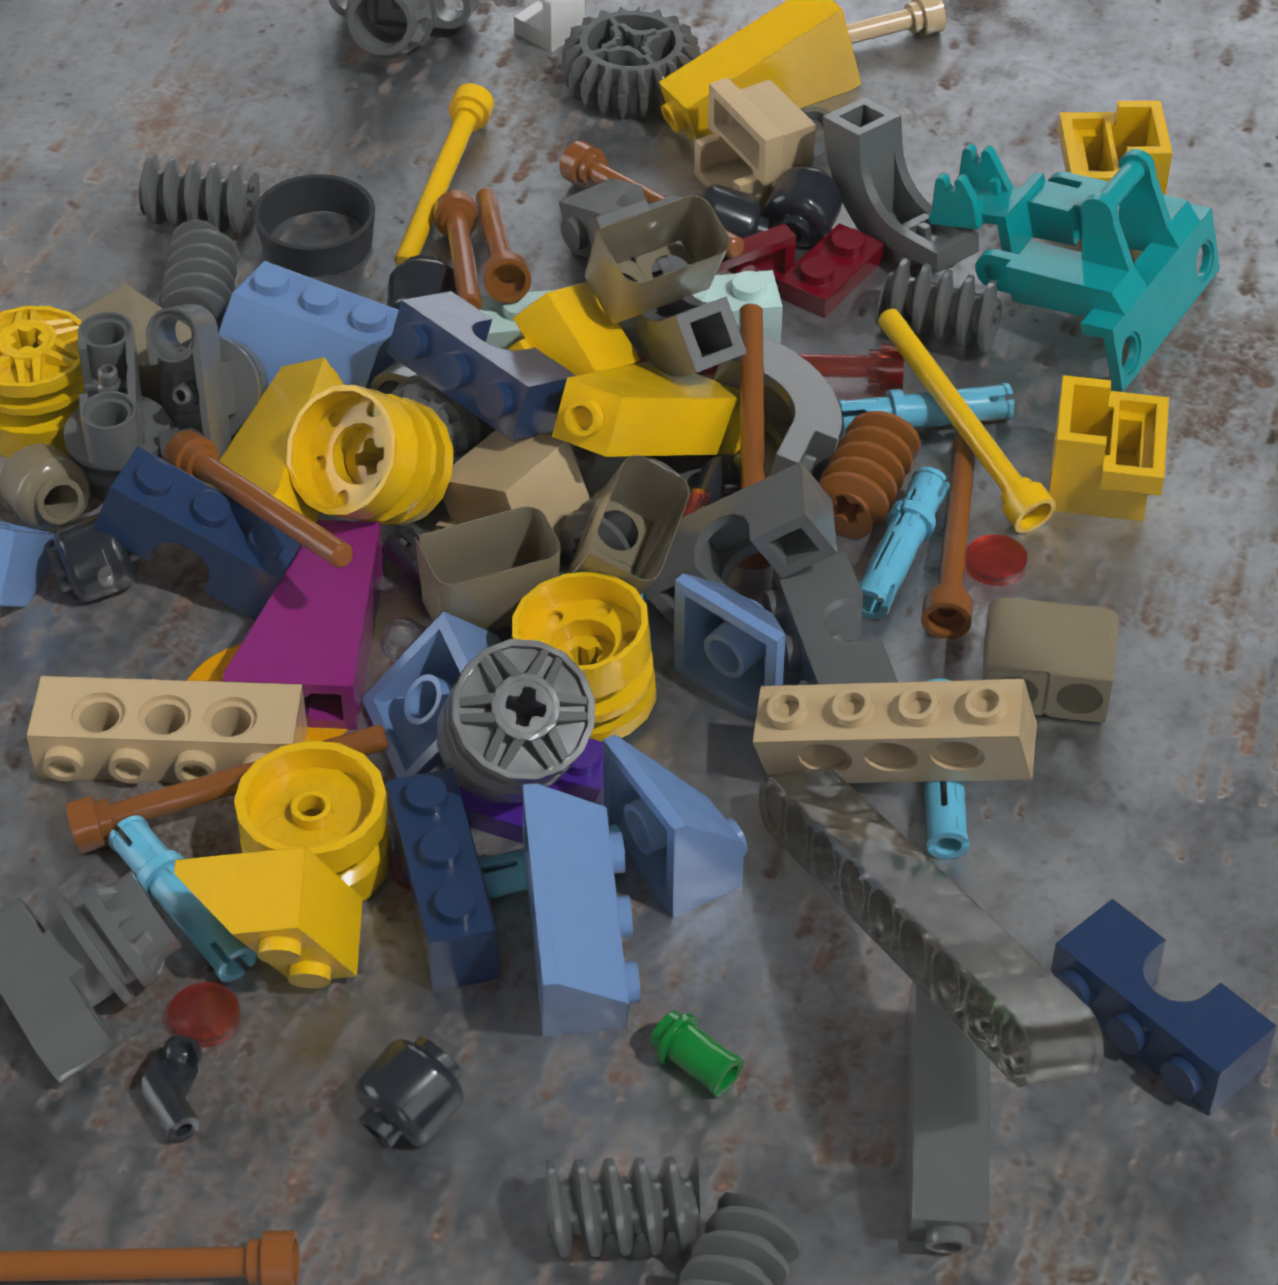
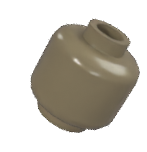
M37 443L23 447L7 461L0 477L1 495L8 507L25 523L37 530L52 532L77 521L85 511L90 498V482L83 468L54 445Z

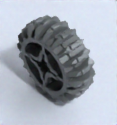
M641 6L635 11H626L622 7H619L618 11L613 13L600 10L598 18L584 17L582 25L571 27L570 37L565 39V47L562 50V74L565 78V85L571 89L572 98L583 100L585 108L599 107L602 115L616 112L620 113L622 119L627 114H638L644 119L645 114L652 111L662 115L661 106L665 104L659 81L700 56L698 38L692 35L691 26L679 24L677 16L663 17L661 10L658 9L651 13L642 11Z

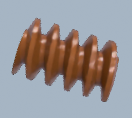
M867 411L856 416L847 426L845 435L840 439L836 451L830 457L829 464L822 472L818 483L833 501L835 532L837 535L848 539H863L871 533L872 526L879 525L887 517L889 507L894 503L897 491L903 486L905 476L910 472L913 460L918 456L921 446L917 431L909 422L901 417L884 411Z

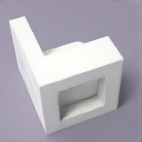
M538 0L514 16V34L552 53L565 44V39L570 37L571 27L582 25L583 18L585 17V0Z

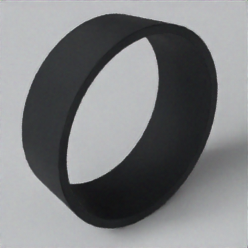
M311 174L290 178L268 189L255 205L254 221L265 256L274 265L307 277L328 276L354 267L370 251L373 239L375 203L370 193L352 180L327 174ZM316 211L339 213L352 218L362 226L359 231L344 240L321 246L289 244L271 235L273 230L283 221L299 214Z

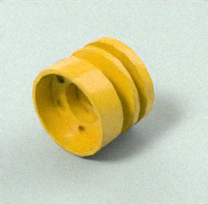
M22 306L0 312L1 456L11 458L14 453L23 447L37 443L54 445L70 456L65 446L64 427L70 415L79 408V394L85 393L78 351V328L82 321L71 312L52 306Z
M333 385L313 395L296 415L288 436L286 464L294 489L308 506L326 515L359 519L364 522H380L381 525L407 526L426 517L443 499L452 477L454 449L447 426L432 408L412 399L401 398L393 394H384L377 390L357 385Z
M592 571L566 573L540 583L521 599L512 616L513 639L539 640L565 652L584 672L595 698L594 728L590 735L591 739L603 742V739L614 734L622 738L631 734L648 719L657 700L647 605L636 588L612 575Z

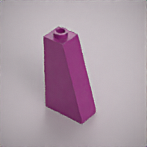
M318 520L316 524L352 547L353 558L351 562L344 568H336L302 546L226 668L223 682L302 684L307 727L358 730L362 707L361 698L364 694L384 570L381 523Z

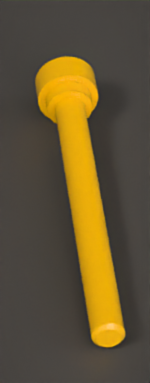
M473 83L463 84L456 89L448 111L453 124L394 257L397 266L404 263L410 257L420 255L435 220V202L442 194L447 192L472 132L483 128L489 121L494 109V99L491 93L480 85Z
M885 310L880 315L878 324L1001 489L1002 513L1019 533H1026L1044 524L1056 509V502L1042 483L1033 482L1028 477H1021L898 310Z

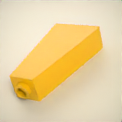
M786 0L659 81L665 104L661 106V111L666 122L674 132L679 133L683 131L694 142L699 138L713 134L708 128L710 83L729 78L739 89H743L771 80L799 109L851 91L862 84L843 9L833 0Z
M325 357L282 366L220 458L221 463L315 523L320 511L308 506L292 485L286 464L287 441L296 415L313 395L333 385H345Z
M648 361L567 377L552 437L605 457L735 454L740 450V389L695 373L682 377L671 376L660 371Z

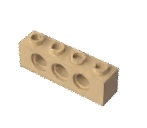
M41 676L26 736L36 778L60 781L103 780L121 781L124 783H181L256 761L281 746L304 742L307 733V720L302 684Z
M1024 679L761 686L753 744L771 784L1032 780L1037 721Z

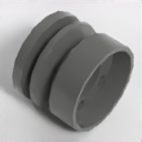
M509 639L484 648L464 667L450 690L437 718V747L445 768L454 769L457 782L467 792L489 802L521 803L523 802L524 784L537 783L550 788L583 753L594 728L595 698L584 672L565 652L539 640ZM514 703H520L525 706L524 715L531 719L526 726H520L515 723L516 712L510 710Z

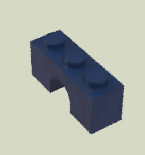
M452 291L401 300L387 354L511 441L553 431L567 377L576 376L575 374L536 348L506 350L486 343L493 319Z
M137 446L110 487L92 529L115 537L126 550L148 561L157 545L161 543H177L191 549L202 558L209 570V580L203 592L255 621L290 567L301 544L224 493Z
M448 768L386 780L390 831L403 882L410 883L416 915L417 937L431 992L499 979L498 927L454 769Z
M1112 898L1056 942L1048 986L1055 991L1065 1006L1073 1011H1080L1105 1031L1117 1048L1126 1054L1134 1055L1162 1077L1167 1087L1174 1094L1183 1099H1189L1210 1116L1266 1068L1277 1025L1221 982L1203 997L1192 1001L1171 1000L1155 992L1151 987L1157 983L1166 939Z

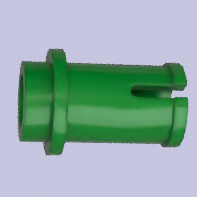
M675 1010L669 1012L660 1020L650 1037V1045L657 1050L656 1059L663 1064L675 1063L690 1076L706 1086L716 1097L723 1095L739 1077L744 1066L743 1058L731 1053L719 1042L698 1028V1018L688 1012L681 1015Z

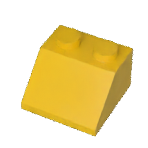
M307 847L175 860L174 874L233 936L254 951L260 960L269 963L287 977L288 982L292 985L302 988H323L330 985L331 979L357 977L363 897Z

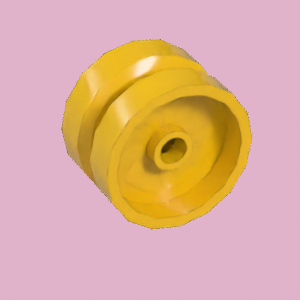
M309 740L284 745L257 759L240 778L234 805L241 837L242 853L307 847L362 896L363 901L371 897L385 880L392 857L390 831L387 824V794L381 772L363 753L334 742Z

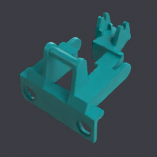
M968 144L962 151L959 176L954 181V186L951 184L947 173H941L935 180L931 213L928 215L930 224L978 230L983 223L997 225L1001 250L988 249L977 259L975 272L978 279L985 286H987L990 280L996 281L997 291L1011 294L1013 302L1085 317L1081 322L1082 334L1104 338L1112 391H1125L1220 270L1212 208L1190 204L1186 199L1162 194L1154 161L1144 150L1131 149L1127 151L1119 161V170L1109 182L1065 171L1056 172L1045 181L1044 173L1034 172L1021 187H1013L994 147L986 146L981 152L980 157L977 154L976 146ZM1034 237L1074 246L1082 239V252L1031 239ZM1201 247L1202 263L1198 273H1196L1197 255ZM1129 249L1143 251L1133 263ZM1128 338V357L1124 366H1122V350L1125 340Z

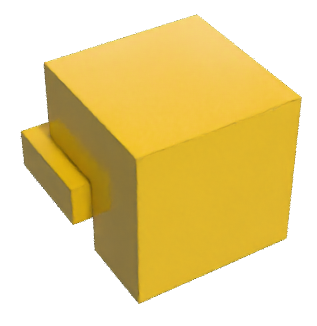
M1161 100L1117 101L1115 117L1114 112H1060L1057 130L1065 172L1109 182L1119 170V161L1124 154L1131 149H1140L1152 157L1162 194L1166 195L1173 152Z
M588 282L547 292L513 317L525 339L519 340L507 350L536 348L576 376L624 367L641 361L619 323L612 324Z
M1063 375L1048 491L1056 502L1055 511L1143 521L1148 495H1162L1165 478L1169 397L1110 391L1111 380Z

